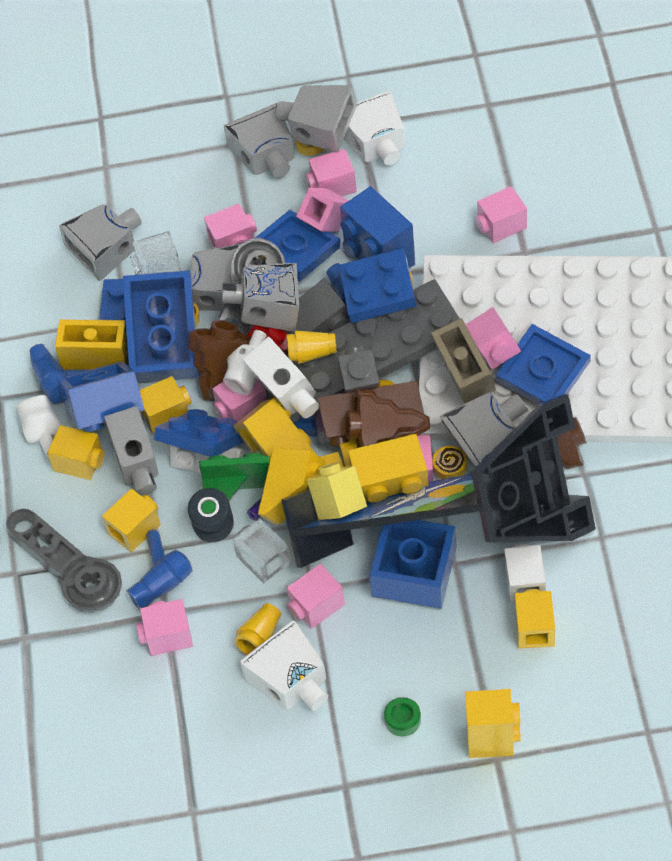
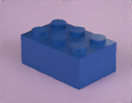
M190 270L123 276L129 367L135 371L137 383L161 381L171 376L175 380L199 378V370L193 364V352L188 348L189 331L196 329Z

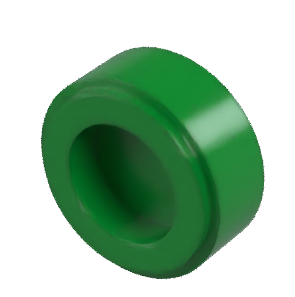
M406 697L390 701L384 710L386 728L396 736H409L416 732L421 724V711L418 704Z

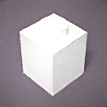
M518 544L512 548H504L505 572L510 603H515V593H523L529 589L546 591L541 546Z

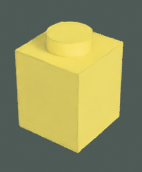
M339 462L331 463L318 468L320 474L307 479L319 520L342 518L367 507L355 466L340 467Z

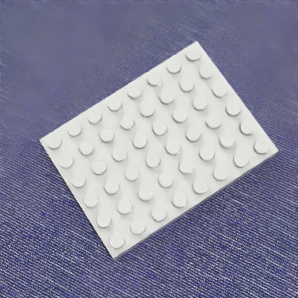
M424 255L423 284L435 279L459 318L463 319L465 325L494 307L517 344L531 324H534L591 355V362L568 393L573 417H577L586 441L672 443V257ZM436 349L420 357L419 392L424 414L430 417V429L421 435H430L432 440H454L441 421L440 416L463 405L464 402ZM482 355L495 384L496 390L492 394L502 404L514 396L516 392L496 382V374L504 363L492 370ZM520 394L518 395L528 408V411L513 421L516 427L538 406V404Z

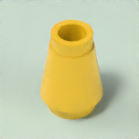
M295 330V334L286 335L288 357L291 361H298V364L337 353L335 333L328 334Z
M265 603L237 629L235 645L242 653L249 655L273 636L281 617L279 609L272 604Z

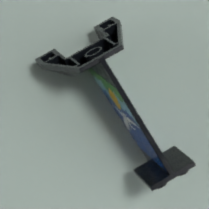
M562 394L539 404L471 471V474L430 481L427 487H423L418 492L412 494L399 493L388 496L380 502L367 501V507L336 519H318L309 488L281 499L297 568H303L354 545L351 529L472 512L480 513L486 542L573 541L596 530L590 497L568 494L557 436L575 429L569 394Z

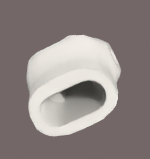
M254 330L249 344L241 345L227 358L228 368L223 382L230 390L237 394L250 395L257 380L256 376L243 361V358L266 339L267 335L262 331Z
M39 395L18 404L16 412L26 441L30 444L40 442L45 457L49 458L47 452L61 424L49 398L46 395Z

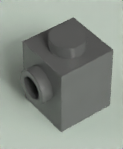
M362 346L344 350V355L338 356L345 393L379 387L380 382L372 349L365 351Z

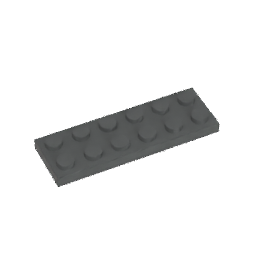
M433 279L413 289L416 307L355 323L349 322L329 332L328 334L335 333L337 353L298 364V361H292L316 391L313 398L316 400L318 397L345 393L338 356L344 355V350L359 346L364 347L365 351L372 349L378 378L436 350L431 332L460 319L437 281ZM265 388V390H266V392L268 393L270 399H271V398H274V397L267 391V389ZM297 411L291 415L290 419L292 422L300 419L301 415Z

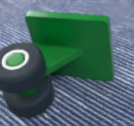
M248 453L243 455L242 458H228L222 455H215L207 460L199 461L203 489L197 491L190 498L188 515L193 530L200 539L206 542H218L225 539L231 533L234 526V518L229 501L238 490L264 488L270 464L269 456H263L260 453Z

